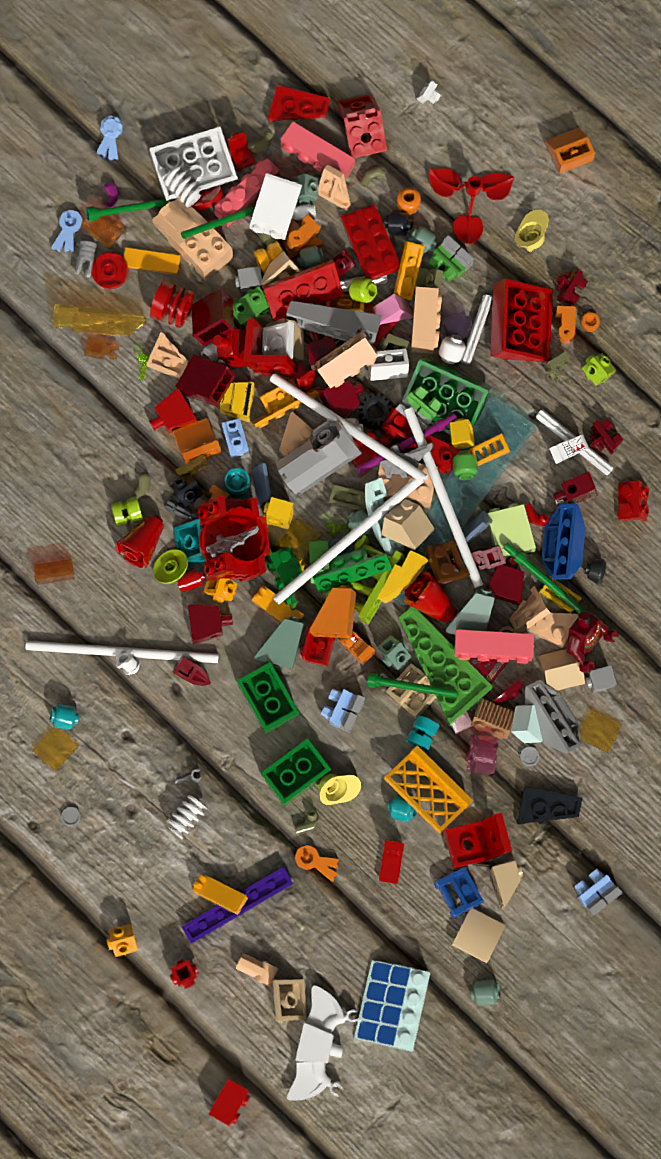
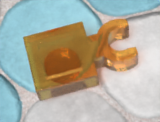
M89 336L84 355L103 360L104 355H107L109 359L117 360V356L112 355L111 351H119L120 348L116 344L107 346V340Z

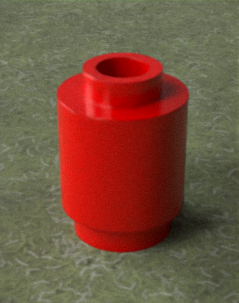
M197 568L186 571L177 580V584L181 592L184 590L187 592L202 586V581H205L201 570L197 571Z

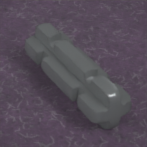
M168 500L165 505L167 511H173L175 515L186 521L189 520L191 522L200 519L198 514L192 513L191 510L179 504L176 505V502Z

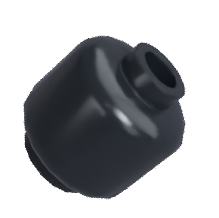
M393 210L390 214L386 215L385 229L388 230L389 234L405 236L408 231L412 230L413 220L410 219L409 213Z

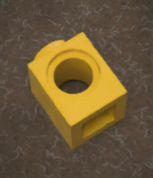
M461 418L455 422H450L453 446L459 450L474 447L473 426L470 421Z

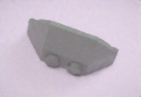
M542 680L526 686L525 705H535L541 736L545 745L566 754L582 746L580 741V725L560 693L544 684Z

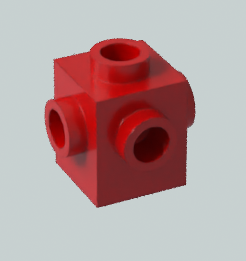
M182 959L173 964L174 967L171 968L172 974L169 976L174 986L178 984L180 988L188 989L196 984L195 981L198 980L196 975L199 974L195 963L191 964L189 960L184 961ZM183 971H187L189 973V976L187 978L181 977V973Z

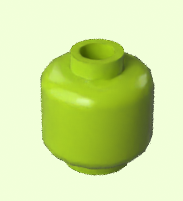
M355 278L349 286V294L355 302L368 303L376 296L377 287L373 280L369 278Z

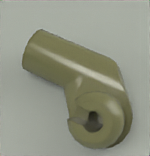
M145 472L138 474L139 485L131 492V495L133 497L137 496V499L150 489L151 479Z

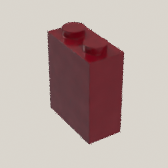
M222 287L193 304L192 333L203 346L213 342V338L216 335L223 336L234 330L233 298Z
M193 355L175 387L184 396L218 407L236 375L223 364Z

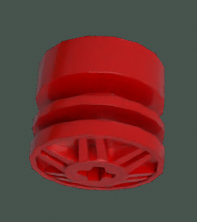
M163 280L154 296L150 317L163 321L169 315L168 324L173 325L175 322V327L182 328L192 310L194 291L188 290L186 292V289L181 287L176 294V284Z

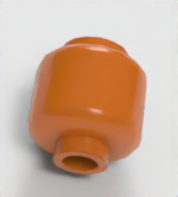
M406 187L398 193L397 207L400 211L413 214L419 209L421 196L416 189Z

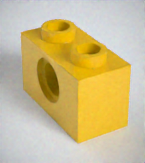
M271 497L270 502H266L264 508L267 524L289 530L294 514V503Z

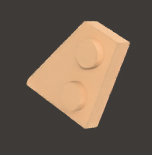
M327 164L318 186V195L347 211L351 203L344 174Z
M535 586L531 588L532 594L528 600H523L509 619L517 633H523L550 613Z

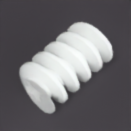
M177 166L171 169L162 178V181H165L166 186H171L170 190L172 192L176 191L175 196L181 197L180 201L186 202L185 206L189 208L201 197L199 194L201 187L194 189L196 182L190 184L191 177L184 178L186 171L179 173L181 166Z
M191 795L187 796L189 803L186 801L182 802L184 809L181 807L177 808L179 815L172 813L174 821L167 819L168 828L182 840L184 837L181 832L188 834L187 826L193 828L192 820L198 822L197 814L204 816L202 808L207 809Z

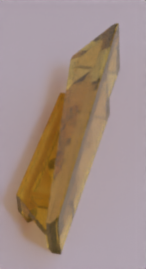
M54 304L53 327L55 329L73 328L75 333L130 337L139 327L147 324L146 316Z

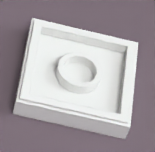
M288 321L263 328L262 355H288L293 359L294 322Z

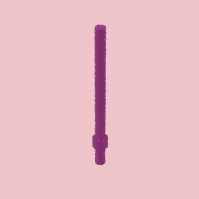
M452 413L442 420L434 421L433 425L422 430L424 437L436 431L440 432L450 422L456 421L455 414ZM414 435L397 444L399 451L416 443ZM378 455L356 467V470L361 474L386 460V458Z

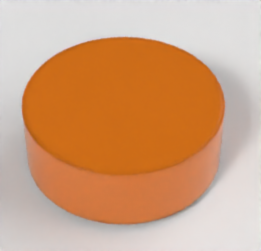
M594 312L585 313L581 319L582 328L588 332L598 329L600 324L599 316Z

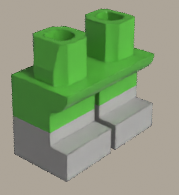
M448 235L443 240V243L433 251V256L429 260L428 265L432 269H438L442 265L445 268L442 278L448 283L454 278L458 279L473 265L474 258L463 248L460 249V245Z
M423 385L411 391L396 408L406 417L404 410L413 407L414 412H416L421 407L416 417L422 430L430 425L439 413L438 410L443 403L436 396L430 403L426 401L424 397L429 390Z

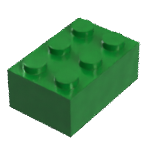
M271 662L237 680L239 689L265 735L299 716L298 709Z
M307 738L260 774L285 807L314 786L325 775L330 774L331 769Z

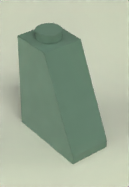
M486 588L477 589L448 623L446 632L455 634L456 629L486 631L495 599V594L492 593V590Z
M290 616L289 620L284 619L255 655V659L293 669L304 628V623H300L301 619Z

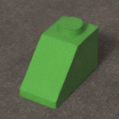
M328 540L309 541L310 565L328 551ZM329 563L314 576L329 572ZM314 576L311 577V584L315 583L313 580Z

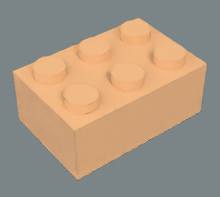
M416 287L411 352L433 354L434 348H438L439 331L436 330H439L441 313L437 312H440L442 295H438L439 288Z
M361 331L316 362L317 370L330 388L333 386L336 388L345 382L344 379L348 376L353 377L361 371L360 368L364 365L370 366L373 364L378 354L364 331Z
M419 463L418 469L427 474L428 477L424 483L419 485L404 499L410 500L420 505V507L430 509L434 485L426 465ZM380 464L378 478L382 477L388 495L383 497V499L387 501L414 477L407 473L406 478H402L400 474H392L391 478H386L385 469Z

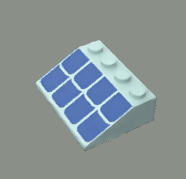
M372 960L354 1039L413 1052L430 972Z

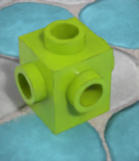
M603 353L597 356L591 355L586 359L585 362L587 364L582 368L586 377L595 386L605 382L616 371L609 358L604 356Z

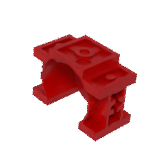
M217 496L198 506L200 525H203L199 534V545L202 555L206 560L204 572L207 581L239 579V582H246L266 573L264 557L270 554L266 517L259 516L257 498L230 500L225 499V496ZM256 525L259 528L256 534L244 540L245 543L243 545H237L232 548L233 552L231 553L223 552L219 553L216 557H212L211 553L206 551L207 546L217 542L216 538L218 535H223L225 538L243 533Z

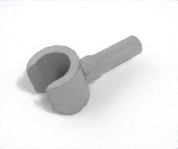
M195 769L190 775L175 779V784L191 780L199 782L202 777L196 779L193 774L200 772V770Z

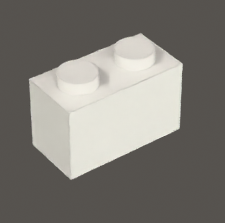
M407 350L377 351L378 357H376V361L368 366L370 381L408 377L409 369Z

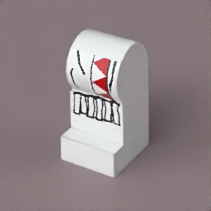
M582 434L549 449L557 464L589 447Z

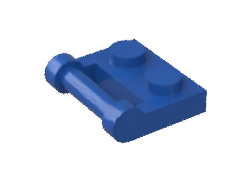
M465 867L434 883V886L437 890L439 889L448 905L453 919L484 903ZM451 883L462 903L460 907H457L446 887L447 884Z

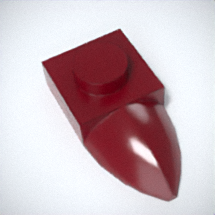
M183 655L172 670L174 674L194 685L206 686L211 684L207 673L198 664Z
M518 679L491 703L499 705L506 700L508 701L511 697L513 700L522 693L523 684Z

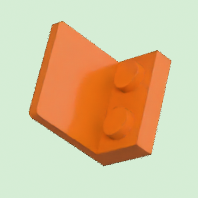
M207 418L173 431L186 466L221 453L219 442L216 440Z

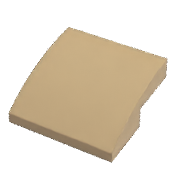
M412 663L396 679L430 685L425 674ZM389 687L386 690V693L414 718L417 715H421L436 698L435 694Z
M472 908L469 910L452 946L487 963L506 925Z

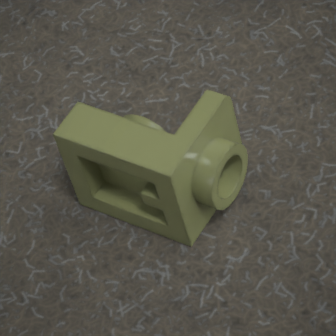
M419 268L415 286L440 289L444 271Z
M388 333L387 338L382 339L379 348L381 351H386L388 347H391V350H408L409 341Z
M567 351L555 357L546 365L545 371L547 376L551 380L554 379L555 382H558L561 377L557 369L560 371L568 366L570 356Z

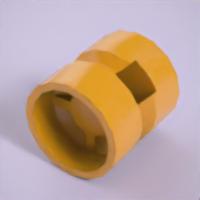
M278 241L267 245V249L260 248L253 251L255 261L260 266L262 274L266 272L269 264L283 252Z

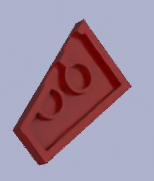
M277 85L268 122L326 118L330 98Z

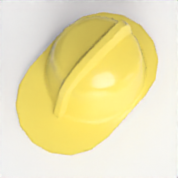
M543 210L529 212L523 218L514 236L515 243L526 248L529 252L539 248L545 240L544 233L549 224L548 214Z
M327 774L320 782L316 783V787L319 789L321 802L331 805L351 801L360 792L361 782L354 775L339 776Z

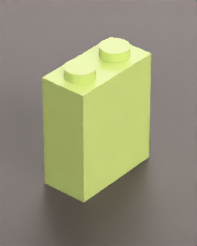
M515 503L507 506L508 508L506 509L494 508L489 510L487 514L493 520L488 526L493 546L500 545L505 559L512 557L503 549L507 543L518 552L521 551L524 554L535 551L536 546L524 504L519 505Z

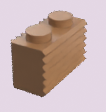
M481 699L471 725L475 726L478 731H487L498 739L504 738L507 740L511 732L515 712Z

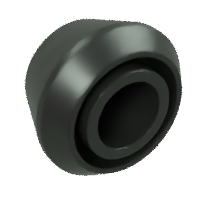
M604 559L591 560L590 563H586L584 574H587V578L595 584L602 583L606 570V561Z

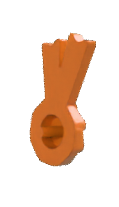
M308 845L297 850L295 860L300 868L309 870L315 867L331 882L334 881V877L338 873L328 867L338 869L337 863L339 859L319 857L317 850Z

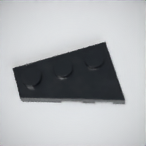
M525 786L517 825L579 817L583 798Z

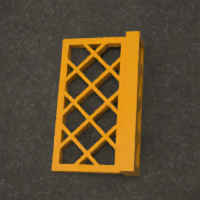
M418 745L383 778L439 834L473 801ZM408 760L415 765V771L406 770L405 763ZM393 774H402L403 783L395 782L391 776ZM406 775H415L416 784L406 783ZM419 776H426L429 779V785L420 784ZM407 788H416V797L409 796ZM420 788L429 789L430 798L420 797ZM433 789L440 790L443 793V799L434 798ZM421 801L430 802V811L424 810L421 807ZM434 802L443 803L444 811H434ZM447 803H453L458 810L456 812H448ZM435 815L444 816V824L442 826L435 821Z

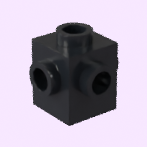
M189 473L170 485L173 490L171 495L177 503L181 502L185 507L193 504L196 499L204 495L196 480Z

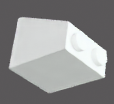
M266 173L249 228L257 233H265L275 239L285 240L302 185Z

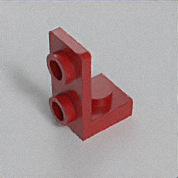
M245 132L232 134L228 139L229 154L239 172L254 165L255 161L247 147Z
M302 363L298 365L297 374L287 376L289 379L292 378L297 388L301 391L307 392L314 387L315 372L313 369L308 372Z
M385 840L379 875L380 882L398 884L405 843Z

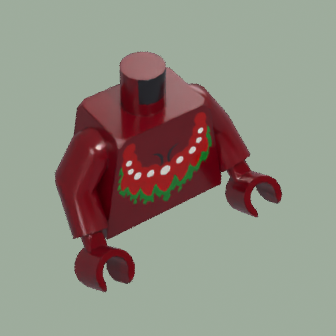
M588 612L579 613V617L569 629L567 653L571 654L576 662H580L579 670L582 673H590V669L595 668L592 661H585L584 659L601 639L603 633V638L606 642H615L612 636L619 637L617 631H609L608 626L600 618Z

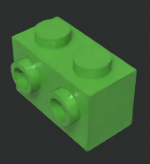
M259 286L255 289H249L241 299L233 300L234 321L240 329L247 327V318L258 320L270 311L265 294Z

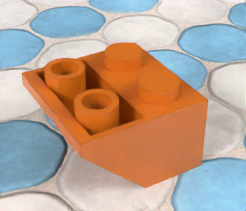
M580 128L545 140V144L559 174L594 160L595 151L588 136Z

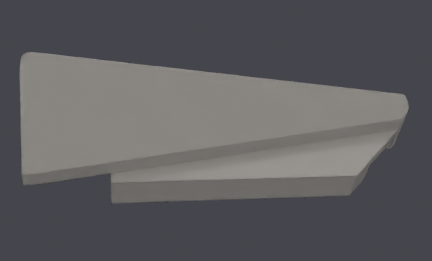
M295 301L290 302L286 313L287 316L297 319L296 324L300 328L343 341H348L361 331H364L372 343H375L382 318L381 315Z

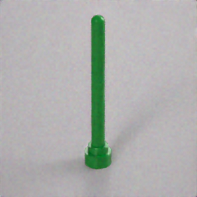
M166 199L103 209L95 208L94 206L86 207V218L88 222H93L100 219V216L163 207L173 200L166 201Z
M370 672L367 681L368 687L372 688L383 685L454 698L458 696L457 690L383 678L382 675L376 672Z

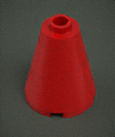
M149 515L116 543L115 549L120 555L122 552L125 555L124 560L135 567L142 568L144 566L147 568L164 529L163 520L157 515Z
M429 572L422 573L423 577L420 579L416 578L405 590L404 595L406 599H403V601L407 605L441 622L451 621L455 617L456 608L433 575Z

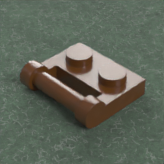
M456 540L425 548L424 551L437 583L464 579L470 575L468 568L465 567ZM447 551H451L458 571L454 570Z

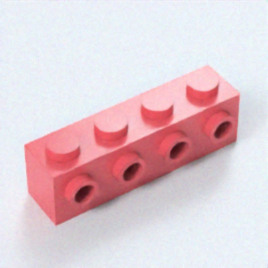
M295 122L291 123L281 138V146L284 151L297 155L299 160L312 164L321 173L328 164L342 172L346 180L355 167V159Z
M268 158L264 161H259L250 174H245L237 186L234 185L229 189L228 195L221 198L218 203H215V216L221 218L249 208L258 200L266 173L280 177V169ZM234 221L227 223L225 225L229 227Z
M456 629L454 657H458L460 660L478 658L479 661H489V659H497L498 662L503 663L509 662V660H517V663L527 664L528 661L533 659L534 634Z

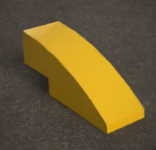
M410 550L402 567L394 565L378 599L387 603L400 595L416 580L427 564L428 559Z

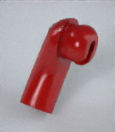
M532 504L524 506L530 523L544 526L549 521V517L545 513H535Z

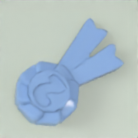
M108 116L101 122L100 130L105 137L97 150V154H102L103 157H106L109 149V160H118L116 138L122 134L123 124L118 117Z
M68 210L61 214L59 224L62 227V231L51 247L53 250L57 249L58 252L61 251L64 242L65 252L69 250L74 252L73 233L81 229L82 226L80 214L77 211Z

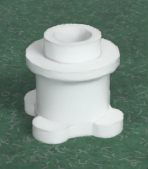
M131 649L116 656V667L119 669L123 668V672L126 675L135 674L140 667V661L132 656L133 651Z

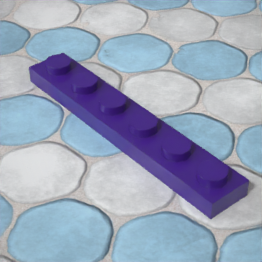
M282 867L240 892L246 895L248 899L238 915L217 905L181 927L190 943L193 944L292 886L293 882L285 868Z

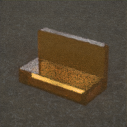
M72 559L34 565V578L37 585L75 579Z

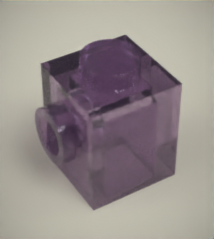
M464 311L443 318L442 322L447 337L457 335L462 339L470 334L471 326H473L470 317L466 316Z

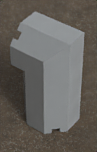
M338 420L335 423L326 421L312 432V440L309 438L306 443L276 462L280 475H284L285 483L294 494L301 495L362 454L359 445Z

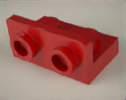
M392 408L381 428L386 431L385 434L393 439L396 438L401 443L412 437L413 433L407 418L398 410ZM415 443L406 449L417 448L418 445Z

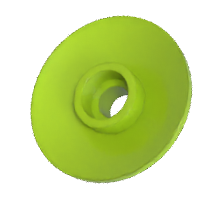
M177 549L163 553L156 560L153 567L155 579L163 584H170L180 579L188 567L186 554Z

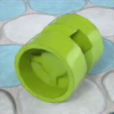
M137 496L127 498L125 502L120 500L111 503L117 527L128 524L130 520L132 522L143 520ZM127 508L128 514L123 515L122 510Z

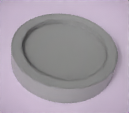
M526 747L520 753V760L525 766H534L539 761V752L533 747Z
M67 807L62 811L61 820L66 826L73 827L80 822L81 814L75 807Z

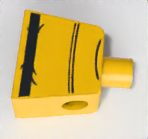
M254 382L231 383L220 402V413L250 422L255 390Z

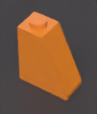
M340 585L339 588H332L310 628V633L313 636L352 638L356 592L350 586Z

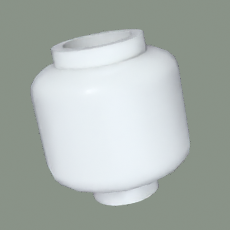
M452 335L445 337L439 348L441 360L448 364L459 362L463 357L466 345L460 336Z

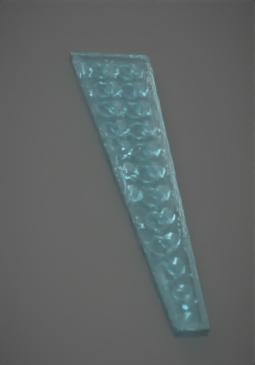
M492 394L473 428L474 443L476 446L502 433L511 452L478 466L477 474L470 480H460L459 477L454 475L453 469L450 472L444 487L461 529L537 429L535 424ZM498 441L497 444L499 446V449L502 450L503 447L500 441ZM493 444L489 445L493 454L496 453ZM486 447L482 448L486 457H488L489 454ZM479 450L475 451L479 461L482 460ZM437 498L428 516L434 531L416 550L411 549V551L424 556L426 559L428 558L424 550L427 546L448 543L454 540V535L439 498ZM429 561L417 577L418 579L423 577L421 574L427 572V569L431 567ZM405 591L393 599L402 607L406 604L403 599H406Z

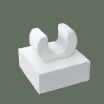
M433 81L425 84L417 100L421 103L427 100L433 104L435 101L437 102L441 96L438 92L434 91L437 84Z

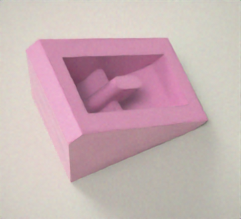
M395 294L372 308L374 314L382 316L380 325L413 318L408 301Z

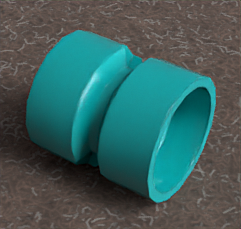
M233 468L225 476V486L230 496L242 498L250 490L249 475L241 468Z
M417 715L413 723L414 730H410L406 741L415 747L418 745L421 749L429 751L433 742L431 737L436 735L440 725L426 717Z

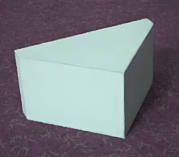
M534 704L517 705L515 708L511 732L523 743L543 741Z

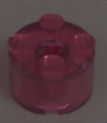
M470 734V749L467 751L466 772L493 775L497 761L498 737Z

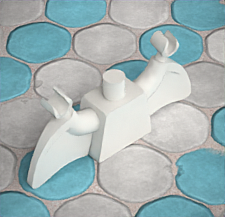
M318 986L312 987V1008L306 1023L303 1025L295 1059L299 1063H297L295 1081L287 1094L288 1100L311 1098L322 1092L327 1086L334 1096H339L334 1093L336 1087L344 1090L339 1083H332V1079L326 1075L325 1063H328L329 1055L339 1058L342 1056L344 1046L332 1044L334 1028L339 1024L345 1023L344 1021L346 1020L357 1022L359 1019L353 1020L351 1014L358 1011L350 1010L347 1014L343 1015L342 1009L335 998Z

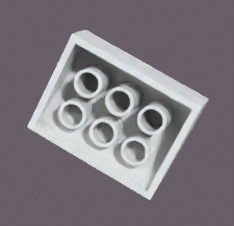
M221 127L149 148L166 201L179 198L175 196L176 191L172 192L170 190L171 186H166L165 181H162V178L177 166H181L179 173L186 171L184 178L191 177L190 184L196 182L194 189L201 187V190L237 180Z

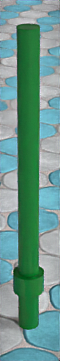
M256 203L252 207L182 231L181 236L185 239L252 215Z
M509 543L503 547L505 551L514 557L513 560L516 563L522 564L578 614L588 612L526 559L527 556L523 552H518Z

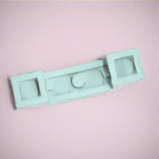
M382 477L365 485V501L368 516L385 503L383 497L388 496ZM385 514L372 525V529L386 554L393 556L396 550L401 552L405 549L402 544L382 535L384 517L387 515Z

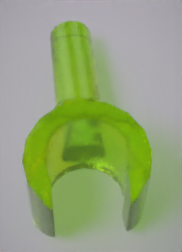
M142 353L139 354L137 363L142 364L140 381H144L146 364L149 359L147 355Z
M325 524V527H333L331 532H326L330 536L334 535L336 531L348 528V524Z

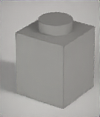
M260 266L238 269V276H235L236 287H240L241 293H245L251 288L255 289L258 286L263 290Z
M612 666L592 670L587 674L588 677H585L588 689L591 688L592 693L613 688L617 684Z

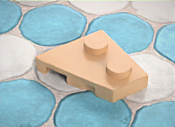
M161 332L146 365L179 379L189 362L166 338V335Z
M294 412L290 413L279 452L284 456L306 443L309 438L311 440L313 438V429Z
M549 613L532 625L528 631L563 648L568 638L569 629L579 615Z

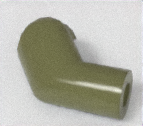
M265 132L262 140L250 141L248 149L252 152L266 151L274 137L273 134Z
M381 166L367 169L359 184L367 187L372 178L376 176L379 179L383 178L386 172Z
M309 810L305 822L295 826L297 835L315 829L319 821V815L315 810Z

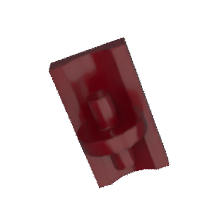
M346 249L332 259L335 263L338 277H341L356 265Z
M578 269L576 272L572 271L571 274L565 272L563 276H556L555 281L558 283L556 288L561 291L556 299L560 303L566 301L572 305L577 303L580 295L573 291L574 288L577 287L583 290L588 283V280L582 276L583 271Z
M608 418L600 422L596 420L591 427L594 433L590 435L593 441L590 447L593 449L597 446L600 451L606 448L610 455H612L623 442V438L618 432L611 437L608 435L607 431L613 427Z

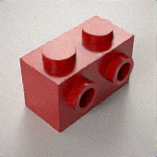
M431 435L425 437L427 444L433 443V448L430 452L436 467H438V472L450 475L453 469L452 460L454 456L458 455L460 450ZM423 458L419 461V463L425 464Z
M228 1079L208 1115L229 1127L231 1123L235 1125L241 1115L238 1113L241 1106L245 1107L251 1098L248 1095L250 1091Z

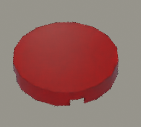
M220 185L201 190L199 192L201 197L191 207L196 211H203L211 208L212 203H218L223 196V190Z
M116 252L102 253L93 263L92 277L104 289L113 290L119 288L128 278V263L124 257Z

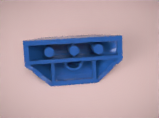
M560 504L557 508L558 510L545 525L541 563L552 579H571L582 566L586 527L579 504Z

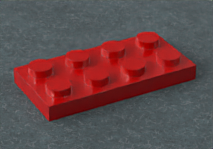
M375 204L340 216L342 225L365 278L374 280L399 271L400 261Z
M333 260L262 286L274 322L288 317L286 313L291 301L319 305L344 295Z

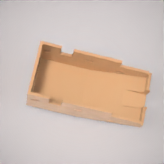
M179 197L175 201L166 204L159 214L152 219V222L186 262L195 267L199 276L204 281H207L233 258L232 247L214 228L183 239L181 236L182 231L207 223V221L191 206L187 208L185 206L186 202H181V197Z

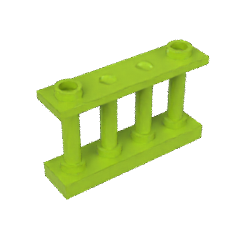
M364 534L361 539L357 540L354 547L355 550L365 547L368 554L372 556L383 554V552L369 546L371 542ZM397 550L393 556H388L392 569L395 564L402 567L406 560L403 553ZM392 569L372 576L378 581L374 588H369L357 581L346 584L368 595L365 604L361 605L355 602V610L358 611V617L367 625H369L382 603L378 596ZM328 590V591H327L326 599H327L328 595L330 594L331 590Z

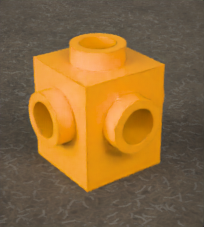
M231 579L207 581L203 592L212 596V600L219 603L232 601L238 583Z
M132 924L108 930L110 938L106 939L109 950L113 949L115 957L138 951Z

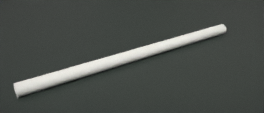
M274 373L271 376L270 381L332 423L338 420L351 436L421 483L425 482L428 477L427 474L278 374Z
M413 407L404 410L418 448L428 445ZM428 452L423 457L424 463L466 568L470 572L474 588L480 587L484 584L432 454Z
M415 478L409 481L273 597L276 603L281 604L422 483Z
M26 640V650L117 656L119 653H124L131 649L133 651L132 656L135 658L179 660L183 655L193 662L218 663L219 658L217 653Z

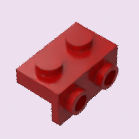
M641 481L618 483V520L647 521V516L649 515V507L647 505L649 489L647 484Z
M311 621L310 626L305 631L306 641L305 645L301 647V658L306 663L328 667L335 637L313 636L310 633V628L313 624Z

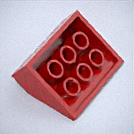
M504 279L493 285L491 357L517 361H550L553 290L509 279Z

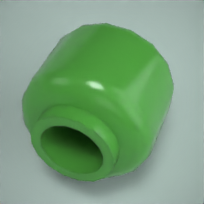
M460 451L458 455L454 456L452 460L454 475L459 477L460 480L473 479L474 475L478 472L477 457L474 454H470V451Z

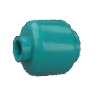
M58 703L55 707H52L49 721L52 722L53 727L71 730L74 724H78L79 713H76L74 706Z
M396 795L388 803L387 809L390 811L392 819L409 822L416 817L417 811L401 795Z

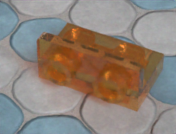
M109 215L100 216V219L93 222H88L86 218L81 225L85 231L107 249H112L119 237L127 232L120 221L113 220Z

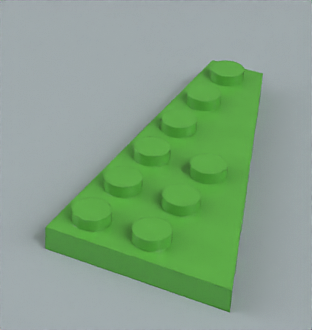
M410 607L399 617V621L430 686L458 691V696L455 698L435 694L447 722L451 726L492 689V685L467 660H460L458 657H454V646L417 609Z

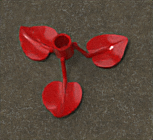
M430 169L429 182L437 195L451 197L454 190L460 191L466 187V193L471 196L468 217H457L453 223V232L465 244L475 243L481 237L484 229L480 218H471L475 196L481 190L486 192L487 197L491 200H503L510 193L514 177L502 173H490L483 176L482 179L478 176H471L468 182L464 181V184L459 186L460 177L457 172L451 169Z

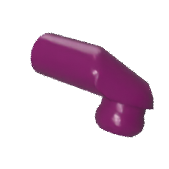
M106 183L103 189L109 198L104 207H114L119 199V193L114 183Z

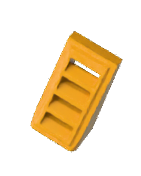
M501 433L468 449V451L477 457V463L480 466L511 452L505 436ZM498 441H500L503 447L502 450L499 449V446L497 444ZM491 444H493L496 450V453L494 454L489 446ZM486 447L489 454L488 457H486L482 448ZM477 450H479L480 455L482 457V460L480 461L475 452Z

